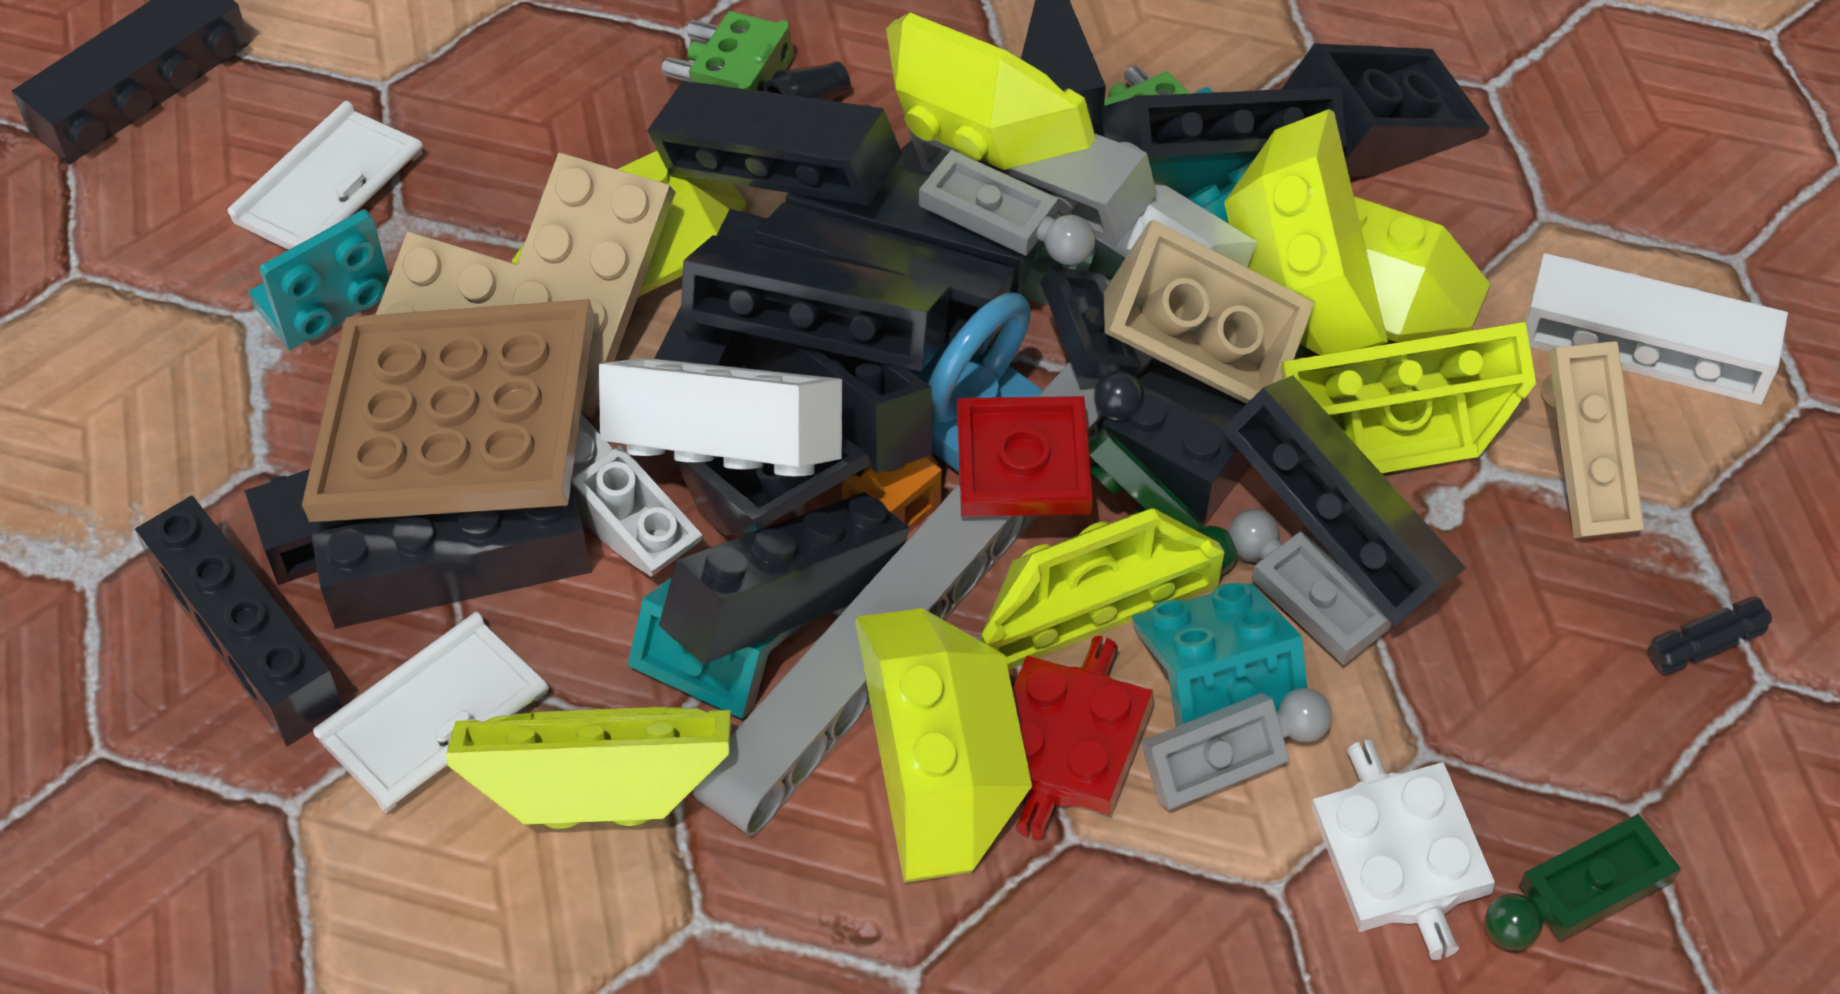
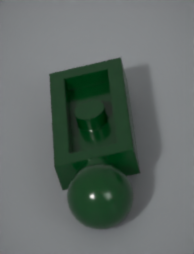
M1106 427L1088 444L1089 454L1095 460L1090 466V471L1109 491L1117 495L1124 488L1141 504L1135 513L1154 508L1219 542L1224 551L1220 575L1225 574L1233 567L1238 553L1230 533L1219 526H1204L1198 520L1196 514Z
M1638 813L1526 871L1519 885L1528 897L1517 893H1509L1496 898L1486 911L1485 927L1490 938L1497 945L1508 950H1522L1535 943L1541 934L1544 922L1548 923L1559 940L1562 941L1674 882L1681 868Z

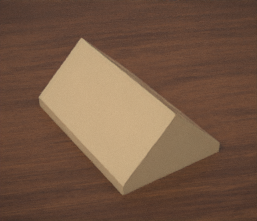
M1151 220L1104 291L1105 333L1247 404L1263 387L1283 379L1281 362L1294 360L1315 302L1155 220Z

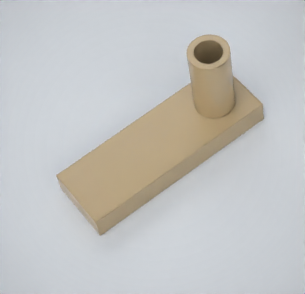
M1618 341L1556 347L1548 351L1551 374L1543 381L1541 391L1544 400L1550 406L1556 408L1574 539L1644 530Z

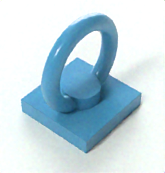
M1005 293L986 303L966 322L950 344H944L921 372L909 370L932 387V452L958 472L957 398L1038 397L1043 392L1042 389L1009 366L1026 336L1031 317L1028 301L1018 293ZM1003 324L990 351L986 349L983 354L976 353L982 343Z

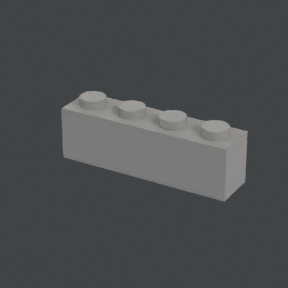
M908 129L921 167L926 171L933 173L950 150L958 152L956 149L935 140H922ZM1095 133L1096 141L1089 149L1006 170L982 160L978 161L1058 198V214L1055 219L1063 215L1080 216L1091 225L1095 237L1114 245L1121 241L1157 194L1146 152L1129 142L1119 143Z

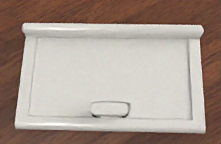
M345 100L227 210L234 224L289 250L352 216L410 160L414 162L422 154L421 149L424 146L416 138L355 112L352 103Z
M475 611L313 729V733L319 742L377 801L380 809L386 814L397 806V802L447 766L446 752L455 721L476 719L479 722H483L495 716L516 714L532 701H537L547 694L549 687L537 673L484 624L483 615ZM448 742V745H446L445 747L442 746L444 743Z

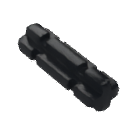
M1758 597L1745 598L1732 604L1733 611L1729 608H1722L1681 625V633L1677 630H1670L1653 637L1651 646L1647 649L1648 656L1654 662L1659 672L1670 674L1686 667L1687 659L1691 662H1698L1740 644L1738 637L1743 640H1749L1766 633L1768 625L1772 622L1770 610L1765 608L1764 603Z

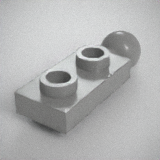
M954 150L949 151L919 189L920 207L1027 256L1038 240L1045 242L1049 255L1055 261L1064 265L1079 264L1087 259L1093 251L1095 234L1091 225L1085 219L1077 215H1063L1055 219L1058 214V198Z
M1245 510L1232 520L1228 532L1231 535L1238 555L1248 560L1262 559L1254 566L1252 580L1343 665L1390 629L1392 623L1351 576L1302 531L1283 544L1279 540L1280 531L1276 520L1263 510Z
M1299 688L1291 691L1283 698L1276 712L1273 699L1260 693L1142 740L1141 745L1158 803L1170 810L1290 761L1284 738L1289 736L1301 742L1319 739L1328 731L1331 725L1332 708L1327 698L1317 690Z

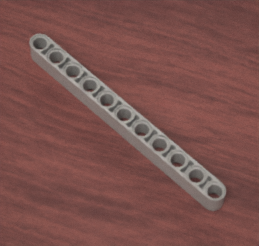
M1134 348L1141 368L1135 374L1138 380L1163 363ZM1070 361L1038 397L1085 396L1089 444L1102 431V423L1106 419L1098 412L1093 398L1094 389L1099 380L1077 377ZM958 484L730 736L729 755L694 788L693 795L695 799L748 836L760 832L871 706L856 629V617L923 608L946 621L1038 515L961 517L960 487Z

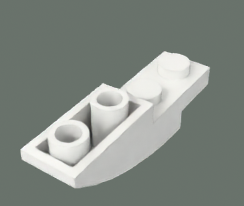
M581 414L571 479L581 522L617 554L652 577L702 541V534L630 454H627V451L621 445L613 449L607 441H600V434Z

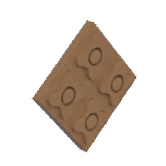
M590 299L346 317L302 502V507L309 522L568 505L595 320Z

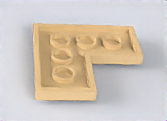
M558 152L517 265L407 231L376 315L590 299L595 320L581 414L584 417L593 419L600 402L599 364L614 362L676 192L668 184Z

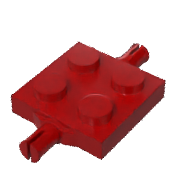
M1103 636L1092 638L1082 667H1068L1027 655L1012 691L1032 787L1026 794L1028 800L1015 828L1021 835L1027 838L1030 831L1032 832V839L1040 840L1043 838L1044 830L1054 806H1080L1111 815L1154 703L1153 690L1115 680L1107 675L1113 658L1118 651V645L1110 638H1106L1104 646Z

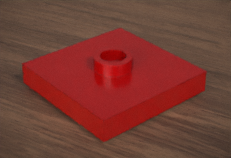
M1085 396L957 398L961 517L1091 514L1092 489Z

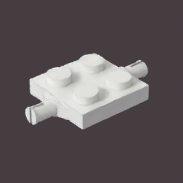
M1364 740L1363 750L1360 742H1357L1348 748L1347 753L1352 760L1360 782L1350 789L1314 798L1312 812L1358 930L1362 932L1389 923H1418L1429 950L1430 958L1432 960H1440L1443 952L1447 958L1455 954L1459 950V946L1454 940L1445 914L1459 903L1492 894L1495 884L1492 874L1444 762L1402 774H1387L1375 748L1374 741Z

